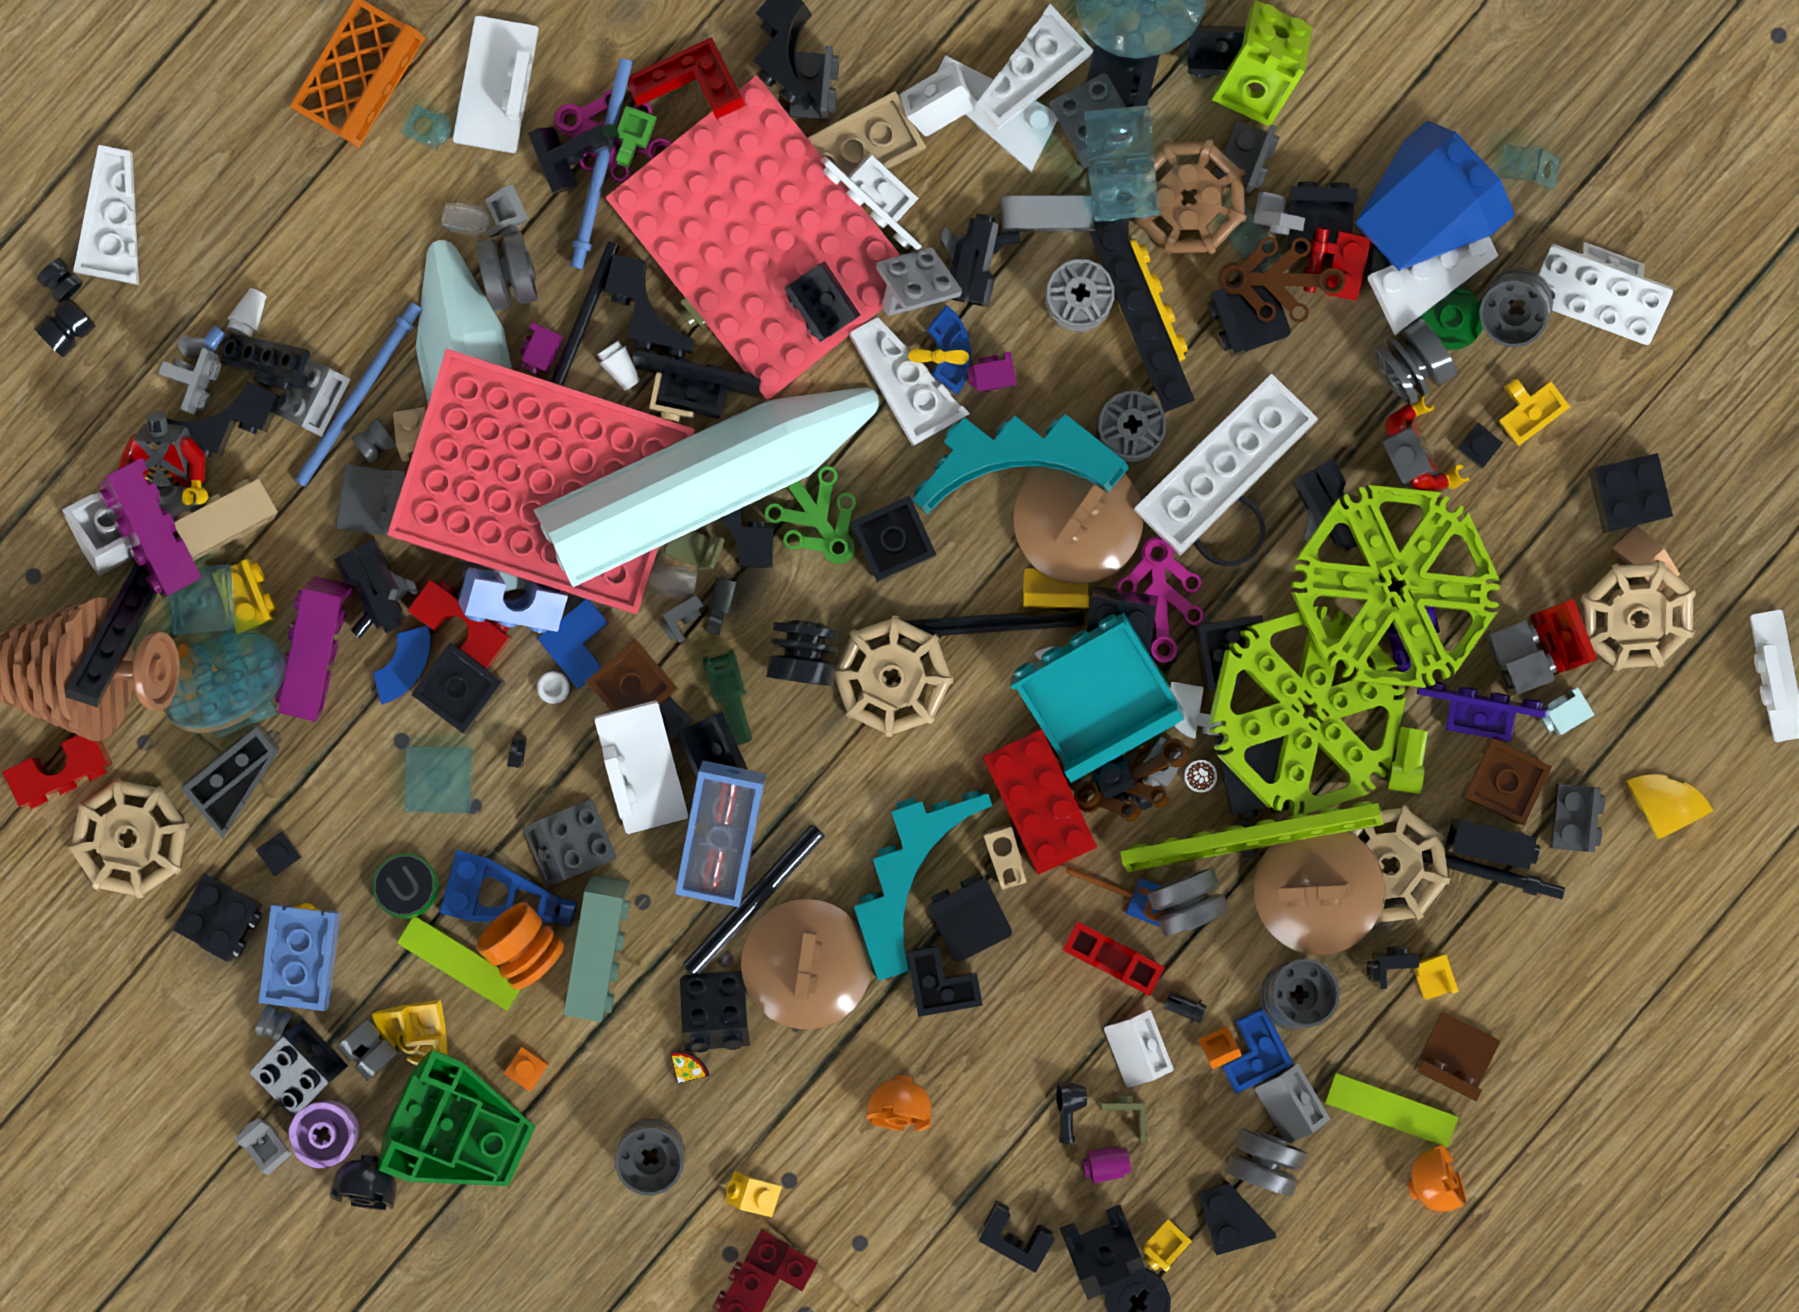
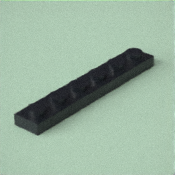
M1119 220L1090 232L1101 263L1110 274L1114 285V294L1164 413L1195 401L1121 221Z
M135 561L66 688V698L94 707H98L157 597L147 583L146 578L149 577V574L144 565L139 566Z

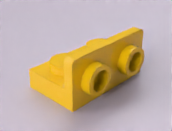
M246 558L241 560V563L214 573L237 634L275 620L273 612L277 611L271 594H265L261 582L265 581V578L258 563L253 564L251 559Z

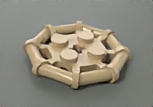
M1656 560L1655 563L1619 565L1616 563L1611 565L1612 569L1587 594H1583L1580 600L1583 603V623L1594 651L1611 665V669L1615 671H1620L1622 668L1663 667L1664 662L1688 638H1693L1696 632L1693 629V598L1696 596L1694 587L1688 586L1665 566L1664 561ZM1650 576L1648 584L1629 585L1626 579ZM1661 581L1667 584L1675 593L1667 598L1658 588ZM1618 582L1621 589L1614 591L1608 602L1602 600L1601 598ZM1680 606V622H1672L1673 608ZM1596 610L1605 612V626L1597 629ZM1641 610L1642 613H1647V616L1641 618V623L1638 624L1631 618L1632 614H1635L1636 611ZM1673 633L1674 635L1659 649L1656 647L1659 643L1658 639L1663 634ZM1611 637L1619 642L1620 646L1617 651H1614L1603 641ZM1649 649L1650 652L1648 654L1629 655L1630 650Z
M892 616V619L860 630L853 629L849 633L850 638L836 665L834 676L847 711L845 715L849 719L854 718L885 733L886 737H893V734L925 723L932 724L936 720L934 716L950 684H953L954 679L953 676H950L938 642L940 638L936 634L931 635L900 620L899 616ZM890 633V643L873 649L869 645L868 640ZM899 634L922 645L916 651H913L898 643ZM858 649L866 654L859 671L849 669ZM927 652L936 674L926 675L924 664L920 657ZM894 668L898 670L901 682H894L891 686L886 683L887 677L883 673L885 670L890 672ZM858 679L859 684H861L864 697L856 701L849 680ZM925 683L935 685L926 705L918 700ZM871 703L887 711L885 719L865 710L864 707ZM912 705L917 712L895 720L894 711Z
M115 778L113 783L83 803H78L76 806L78 813L72 844L68 849L69 854L72 853L93 883L92 888L97 891L104 889L135 895L139 899L145 897V893L173 874H179L182 869L180 862L186 831L190 828L189 823H185L166 795L164 787L161 785L158 787L148 786ZM126 795L147 798L144 807L127 805ZM115 798L117 806L103 816L96 811L97 808ZM156 805L159 806L171 825L160 826L158 819L151 812ZM91 819L97 822L93 842H85ZM128 829H132L133 835L137 836L136 842L131 843L130 848L125 847L124 840H120L121 833H127ZM163 834H172L168 858L159 854ZM95 849L104 859L105 866L101 870L98 869L87 851ZM155 860L162 866L142 879L139 870L148 866L152 861ZM113 869L131 872V881L110 878V874Z
M1403 805L1402 808L1382 810L1384 823L1397 822L1396 832L1376 834L1373 827L1349 832L1359 837L1363 830H1365L1370 837L1366 844L1375 854L1382 870L1384 865L1381 861L1384 858L1390 860L1394 856L1398 859L1396 863L1399 868L1398 872L1390 871L1388 874H1385L1382 871L1385 883L1384 901L1390 898L1405 897L1408 906L1383 909V904L1381 914L1375 925H1378L1380 922L1412 918L1420 920L1424 917L1423 913L1446 884L1449 885L1451 878H1448L1443 843L1445 836L1442 832L1438 833L1417 817L1407 806ZM1406 824L1426 840L1417 845L1403 834ZM1430 848L1434 872L1424 871L1422 851ZM1424 878L1432 881L1416 901L1410 893L1420 880Z

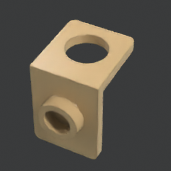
M657 372L649 409L653 412L661 413L660 418L672 422H679L680 417L694 420L695 415L693 412L657 405V396L663 374Z

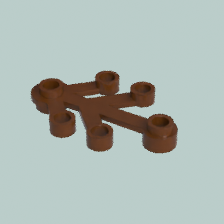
M1265 237L1259 242V247L1242 263L1231 262L1226 264L1221 269L1218 279L1221 288H1224L1226 293L1232 295L1241 294L1256 310L1258 318L1268 322L1275 318L1277 313L1276 307L1270 302H1264L1251 287V285L1265 286L1289 311L1290 318L1294 322L1299 323L1308 318L1309 309L1305 304L1298 303L1283 286L1321 287L1326 293L1336 294L1344 288L1346 278L1344 273L1337 268H1328L1322 274L1284 273L1300 257H1305L1310 253L1311 244L1306 238L1295 239L1291 248L1265 273L1252 272L1266 256L1275 255L1279 249L1276 239ZM1267 240H1271L1275 245L1271 253H1266L1262 247L1263 243ZM1299 241H1304L1308 247L1307 251L1303 254H1299L1295 250V245ZM1233 272L1241 275V281L1237 285H1233L1229 281V276ZM1334 274L1339 278V284L1336 287L1328 286L1327 277ZM1265 305L1270 306L1273 311L1269 318L1262 317L1260 313L1261 308ZM1297 306L1303 307L1305 310V316L1302 319H1297L1293 316V310Z
M1176 738L1169 739L1162 745L1159 756L1136 767L1134 766L1139 755L1149 750L1150 740L1125 753L1124 757L1128 761L1136 786L1124 792L1147 799L1156 808H1162L1168 804L1170 796L1162 786L1152 787L1137 781L1168 766L1177 768L1184 766L1188 762L1189 749L1181 740ZM1178 752H1181V754L1176 759H1174V756ZM1095 772L1090 781L1080 783L1075 789L1074 798L1079 809L1083 812L1091 813L1099 808H1104L1118 813L1127 822L1137 820L1141 814L1140 807L1133 800L1120 801L1113 797L1107 800L1102 795ZM1159 793H1162V797L1159 800L1154 801L1155 796ZM1095 794L1094 797L1088 801L1089 796ZM1133 807V811L1126 815L1127 809Z

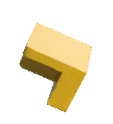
M1441 953L1419 960V968H1413L1424 999L1428 1000L1446 993L1453 994L1458 992L1447 954Z

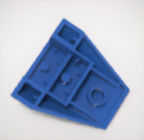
M1427 121L1403 141L1355 225L1398 271L1492 236L1511 220L1515 213L1501 179L1455 131Z

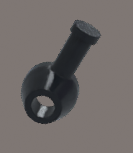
M1058 1082L1056 1085V1103L1060 1114L1059 1143H1074L1073 1112L1087 1106V1091L1085 1086L1071 1082Z

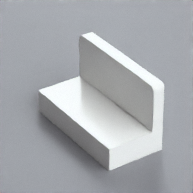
M954 62L900 94L906 117L924 136L931 135L972 111L978 102V99L967 89L961 69Z
M1151 1010L1141 1012L1127 1020L1108 1025L1104 1028L1126 1087L1130 1088L1154 1081L1174 1071Z

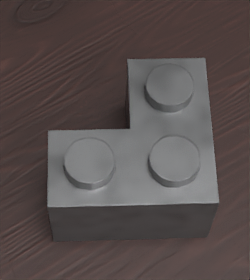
M1526 620L1485 635L1508 695H1519L1555 681L1553 673L1556 672L1554 661L1550 654L1545 655L1543 650L1537 649L1536 644L1539 643L1538 634L1533 625L1528 626Z

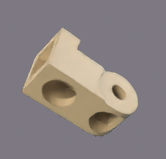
M1006 824L983 831L982 833L1001 889L1004 890L1027 883L1011 825Z

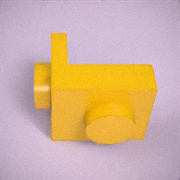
M735 1171L727 1185L725 1201L739 1210L772 1217L782 1186Z
M1167 1218L1141 1246L1142 1250L1146 1253L1142 1258L1155 1271L1161 1267L1167 1272L1171 1268L1170 1265L1187 1248L1192 1240Z

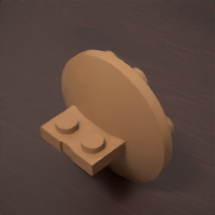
M1039 467L1028 477L1017 496L1013 514L1015 536L1027 560L1046 576L1071 584L1096 582L1118 571L1136 550L1142 534L1143 519L1134 511V508L1141 500L1134 484L1126 474L1107 493L1089 480L1069 472Z
M1349 831L1269 846L1262 856L1255 874V904L1264 925L1281 943L1306 954L1327 955L1352 947L1361 941L1374 927L1384 904L1385 883L1380 864L1368 845Z
M817 899L788 901L764 914L751 929L743 947L741 960L743 981L754 1004L773 1021L796 1029L822 1028L848 1015L858 1005L867 989L872 965L866 942L858 923L841 908Z

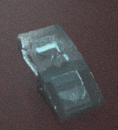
M1245 205L1246 221H1242L1228 236L1243 260L1259 247V242L1263 238L1270 237L1259 224L1253 223L1255 216L1248 205ZM1227 218L1219 222V225H1221ZM1267 240L1263 243L1262 247L1266 253H1271L1275 245L1271 240ZM1279 250L1273 256H1266L1252 272H1266L1282 257Z

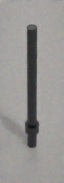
M608 241L552 377V383L564 385L610 272L613 254L617 255L620 248L619 245Z
M1431 850L1422 851L1423 862L1433 864ZM1445 854L1448 869L1523 889V893L1536 896L1539 893L1560 900L1563 899L1565 887L1541 881V877L1531 874L1522 876Z

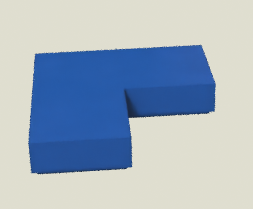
M586 599L561 619L558 632L547 630L546 633L537 639L577 689H580L586 684V680L602 668L584 643L609 623L594 604Z
M1262 1007L1235 1020L1249 1048L1248 1051L1241 1054V1057L1221 1065L1235 1094L1294 1065L1273 1022L1266 1016Z

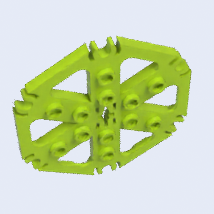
M1366 485V489L1363 487L1356 489L1359 495L1358 503H1353L1347 493L1341 496V501L1347 508L1346 510L1341 505L1339 498L1331 506L1294 560L1308 563L1307 565H1295L1292 569L1294 571H1301L1305 579L1302 583H1291V587L1298 590L1305 589V593H1291L1323 662L1333 652L1335 655L1328 661V667H1334L1338 660H1342L1345 663L1346 669L1342 673V677L1350 676L1354 668H1356L1354 676L1349 681L1426 688L1422 674L1428 686L1435 684L1432 677L1434 670H1439L1443 679L1450 677V670L1445 665L1446 663L1450 667L1452 675L1456 674L1495 617L1497 612L1491 613L1485 611L1484 608L1492 609L1499 607L1498 602L1488 600L1487 592L1489 590L1498 591L1500 586L1494 583L1487 585L1486 580L1500 581L1469 512H1465L1463 518L1458 521L1457 517L1463 513V506H1458L1453 513L1446 510V503L1450 499L1449 496L1441 498L1437 505H1435L1438 496L1442 492ZM1383 502L1415 504L1423 512L1422 519L1400 551L1380 512L1379 507ZM1344 523L1350 528L1367 566L1322 562L1319 559L1318 549L1336 524ZM1452 535H1459L1463 538L1474 561L1476 571L1471 577L1427 573ZM1391 578H1394L1396 582H1403L1404 586L1400 588L1401 594L1399 596L1396 591L1390 592L1388 590V586L1392 584ZM1326 596L1365 600L1338 639H1330L1325 634L1313 606L1317 597ZM1424 606L1464 610L1471 615V625L1453 650H1444ZM1392 622L1411 661V666L1406 672L1374 670L1367 663L1368 656Z
M1314 606L1325 634L1330 639H1338L1351 622V616L1348 613L1343 614V611H1334L1332 620L1328 621L1326 618L1328 607ZM1300 611L1246 626L1252 632L1248 630L1240 632V635L1246 641L1243 648L1236 642L1229 644L1230 650H1225L1208 723L1214 724L1221 721V725L1213 726L1209 729L1210 733L1221 732L1224 736L1223 742L1215 745L1214 749H1229L1226 753L1217 756L1268 808L1282 811L1283 803L1288 800L1290 804L1288 814H1308L1369 794L1364 788L1374 790L1376 787L1371 783L1370 775L1374 772L1379 778H1385V770L1390 771L1406 697L1393 700L1394 696L1403 694L1405 688L1394 689L1392 685L1347 680L1332 685L1336 665L1330 668L1328 667V661L1335 654L1332 652L1327 660L1323 662L1309 630L1297 674L1271 647L1270 638L1276 632L1298 625L1306 626ZM1378 645L1375 646L1369 655L1374 662V670L1387 671L1391 667L1397 666ZM1245 670L1276 703L1238 715L1233 713L1230 703L1237 674ZM1303 704L1313 705L1311 708L1313 717L1303 716L1305 709L1302 707ZM1377 706L1384 707L1388 717L1380 748L1375 751L1370 750L1340 718ZM1284 736L1274 782L1268 784L1247 764L1244 759V753L1250 746ZM1319 747L1347 775L1349 781L1344 788L1315 796L1310 792L1309 784L1317 748Z

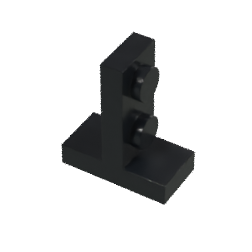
M615 124L598 125L562 145L554 127L537 128L528 133L552 193L568 192L578 187L570 166L585 160L584 154L590 151L597 153L611 146L609 141L620 136Z

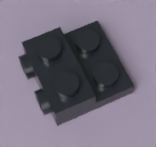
M204 873L173 931L195 942L200 948L225 962H230L233 957L238 959L247 945V942L243 939L249 929L254 931L263 916L259 912L263 904L215 877Z

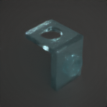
M415 105L402 133L437 151L439 145H444L452 128L449 127L451 122L446 115L442 113L437 115L419 105ZM420 117H427L432 121V130L427 135H419L414 130V123Z
M1505 145L1498 176L1507 179L1534 181L1548 189L1554 190L1561 158L1540 148ZM1549 161L1551 165V171L1549 177L1546 179L1544 176V168L1546 163Z

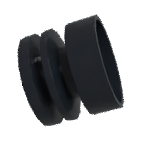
M790 620L774 622L773 631L787 633L786 640L771 638V644L785 648L784 655L769 656L766 677L833 686L836 665L822 660L823 654L838 653V647L824 645L825 638L839 640L841 631L833 630L821 623Z

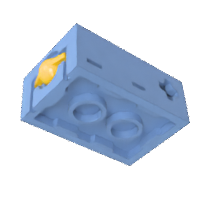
M303 903L297 906L271 905L258 1003L319 1011L329 1009L341 912L318 909L310 903Z

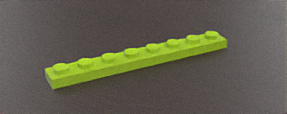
M1362 801L1355 803L1353 808L1340 810L1338 807L1323 809L1321 814L1311 816L1305 813H1298L1289 816V820L1279 822L1267 819L1257 822L1256 826L1247 828L1235 825L1225 828L1224 832L1215 834L1203 831L1193 834L1192 838L1183 840L1172 837L1160 841V844L1151 846L1144 843L1129 846V850L1120 851L1121 859L1127 872H1133L1316 836L1384 825L1383 816L1378 803L1372 804L1371 801Z

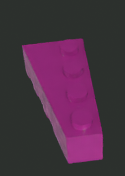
M315 576L302 590L297 591L294 601V609L298 610L296 622H291L288 631V640L292 641L290 653H285L281 671L286 672L284 684L279 683L275 696V702L280 703L278 713L314 722L322 715L332 676V671L327 669L328 665H333L339 647L338 640H334V636L340 633L342 624L344 625L347 612L341 609L343 600L347 596H351L353 585Z

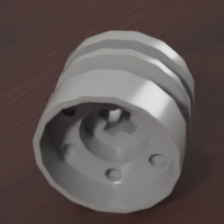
M1074 259L1062 264L1052 273L1045 291V306L1049 317L1060 328L1069 332L1085 333L1097 328L1107 318L1114 302V285L1110 274L1101 265L1087 259ZM1078 287H1084V293L1089 295V297H1084L1082 302L1076 301V295L1071 294V291L1075 292L1078 290Z

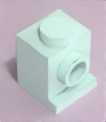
M1578 687L1567 691L1570 695L1569 698H1566L1565 694L1548 703L1550 708L1549 715L1546 718L1540 717V720L1549 733L1554 731L1555 735H1562L1594 716Z

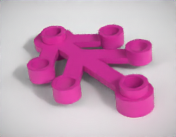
M607 91L602 98L583 107H579L576 104L562 105L554 116V124L557 130L565 136H571L573 139L598 125H604L605 122L597 123L589 120V118L604 110H608L606 99L611 96L612 91ZM644 103L638 107L636 104L633 106L634 109H638L639 107H646L648 109V114L652 115V109L648 103ZM623 113L620 114V116H619L617 128H618V125H619V123H620V120H621V117H622ZM569 115H574L577 119L573 126L565 124V118ZM615 138L608 162L611 167L610 174L615 182L624 183L630 177V170L617 164L618 152L614 143L622 145L623 141ZM658 138L653 142L649 141L646 149L637 146L635 151L649 155L650 160L656 157L657 149H666L671 143L666 139ZM590 151L584 154V158L593 156L596 159L597 154ZM584 160L580 162L585 171L593 172L594 166H585ZM616 168H625L626 175L623 178L615 177L614 171Z
M1156 536L1149 538L1143 544L1141 549L1143 560L1128 577L1122 578L1118 582L1117 590H1121L1122 582L1129 581L1133 585L1132 592H1136V584L1152 569L1153 583L1143 593L1158 596L1155 615L1156 640L1151 644L1150 652L1156 661L1165 663L1171 661L1177 653L1176 643L1169 638L1167 601L1183 614L1185 622L1189 625L1199 624L1204 617L1200 607L1191 605L1166 582L1165 569L1182 581V588L1188 593L1197 592L1202 585V581L1197 574L1190 573L1173 558V548L1161 537ZM1160 547L1163 550L1162 558H1153L1151 555L1152 548ZM1194 577L1197 580L1198 585L1195 589L1187 588L1185 584L1187 578ZM1191 609L1199 612L1200 617L1198 621L1193 622L1188 619L1187 615ZM1162 643L1169 647V653L1166 656H1161L1157 652V647Z

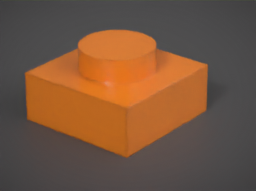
M1228 1026L1198 1039L1212 1070L1242 1056Z
M522 1046L503 1074L531 1092L549 1064Z

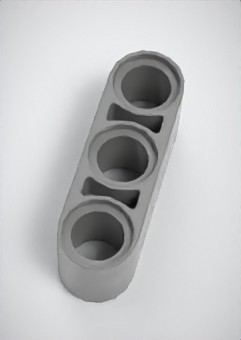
M1001 197V230L1007 232L1019 230V232L1094 231L1095 197Z

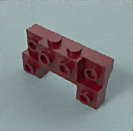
M761 1228L743 1264L736 1261L728 1279L733 1282L727 1293L723 1290L720 1291L712 1308L716 1309L717 1312H762L779 1279L803 1292L819 1260Z

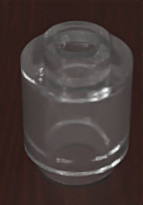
M457 200L454 203L446 202L442 217V228L449 229L451 233L481 238L482 233L489 230L491 214L486 213V206Z
M659 563L658 569H651L649 587L655 588L654 595L685 599L686 596L693 597L697 572L690 571V567Z

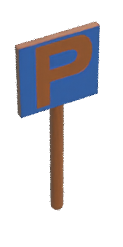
M1072 868L1066 870V873L1131 898L1125 914L1160 927L1158 923L1159 918L1169 911V908L1162 910L1152 908L1147 893L1161 887L1158 884L1139 877L1133 893Z

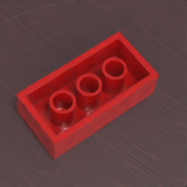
M1042 729L983 756V760L1038 875L1097 848Z

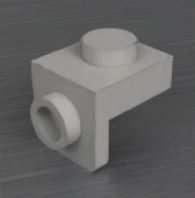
M513 184L501 188L485 199L496 223L493 228L486 232L488 238L500 235L503 239L504 235L520 232L518 227L529 220Z
M1259 192L1254 224L1270 227V233L1289 235L1290 230L1303 231L1305 218L1284 213L1286 197Z
M260 1118L246 1124L242 1128L241 1133L235 1137L236 1142L246 1148L260 1170L266 1175H269L292 1155L274 1127Z

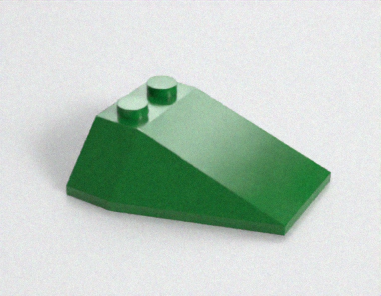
M431 1049L411 1071L386 1126L377 1169L407 1182L509 1186L535 1126L462 1061Z

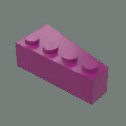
M140 458L107 475L99 484L101 490L98 491V494L107 509L112 507L117 516L114 523L121 536H128L133 548L130 551L134 560L139 566L144 565L149 574L146 580L155 595L160 593L162 599L202 577L181 537L175 539L173 535L176 532L175 523L166 509H160L158 505L160 503V493L155 483H151L148 479L146 480L141 471L147 469L143 459Z

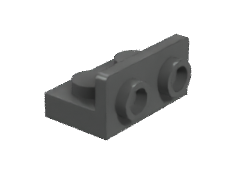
M698 595L693 596L663 614L666 621L662 622L661 626L670 641L674 638L679 643L686 640L685 635L677 624L678 621L681 620L685 625L702 615L699 609L704 604Z
M1557 784L1551 848L1595 852V846H1600L1602 839V828L1597 827L1598 814H1603L1605 807V795L1600 794L1601 788Z

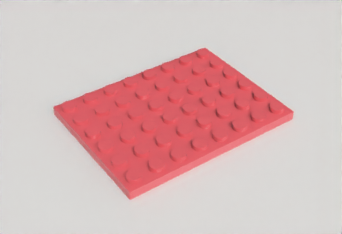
M756 75L739 89L746 106L717 120L713 112H710L605 198L683 296L706 321L707 326L743 371L761 379L760 392L767 400H770L845 340L851 331L861 327L883 309L882 305L887 284L876 270V265L879 261L901 255L863 207L859 206L846 194L848 189L843 182L840 181L836 185L822 172L826 168L821 162L823 157ZM825 261L861 316L820 342L808 331L805 324L806 321L799 310L790 304L784 287Z
M446 348L387 536L637 615L658 547L572 587L565 571H562L556 559L553 543H550L545 538L540 528L541 524L533 510L694 434L695 429Z

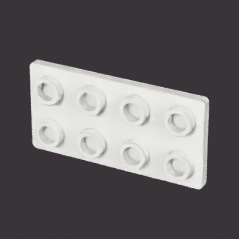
M483 16L475 17L454 129V143L513 154L517 152L539 32L537 26Z
M1586 242L1583 243L1579 253L1552 244L1539 272V275L1546 280L1552 290L1553 311L1645 345L1651 343L1673 295L1672 287L1644 277L1645 264Z
M651 701L595 716L594 720L603 750L605 766L625 832L630 834L687 819L688 811L658 702Z

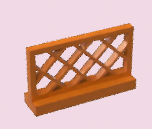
M354 0L290 107L345 139L348 143L360 148L424 42L425 37L415 28L408 24L405 25L364 0ZM360 8H363L370 12L372 24L356 29L354 18ZM376 16L384 21L377 22ZM392 25L400 30L394 41L382 44L379 29ZM374 31L377 46L361 50L358 35ZM352 37L356 52L339 56L337 46L340 41ZM379 52L381 60L377 69L366 72L363 56ZM357 58L360 74L344 78L341 63ZM336 64L339 79L323 84L321 78L323 69ZM362 80L364 91L361 96L349 99L346 84ZM341 86L344 101L327 105L324 90ZM319 92L322 107L310 111L302 107L309 94ZM345 107L347 119L340 129L331 123L329 112ZM324 113L325 120L318 115Z

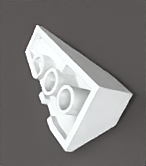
M156 485L160 493V503L158 505L160 509L164 508L170 513L174 522V517L187 509L195 512L203 506V504H196L195 493L193 505H185L183 503L182 494L186 487ZM98 493L91 494L62 510L83 554L98 576L133 558L130 551L133 548L128 536H121L114 523L117 516L112 507L107 509L104 506Z

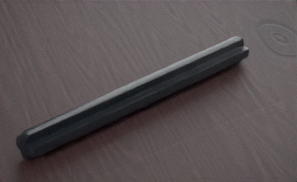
M1082 609L904 620V622L931 635L945 636L1082 626L1084 619ZM899 634V638H898V639L907 638V637H905V636Z
M813 824L808 826L742 898L740 906L734 907L683 962L685 970L693 976H698L824 839L825 835L819 828Z

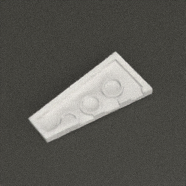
M1490 237L1401 271H1398L1391 265L1370 274L1368 280L1394 335H1397L1410 323L1448 296L1453 290L1495 260L1498 254Z

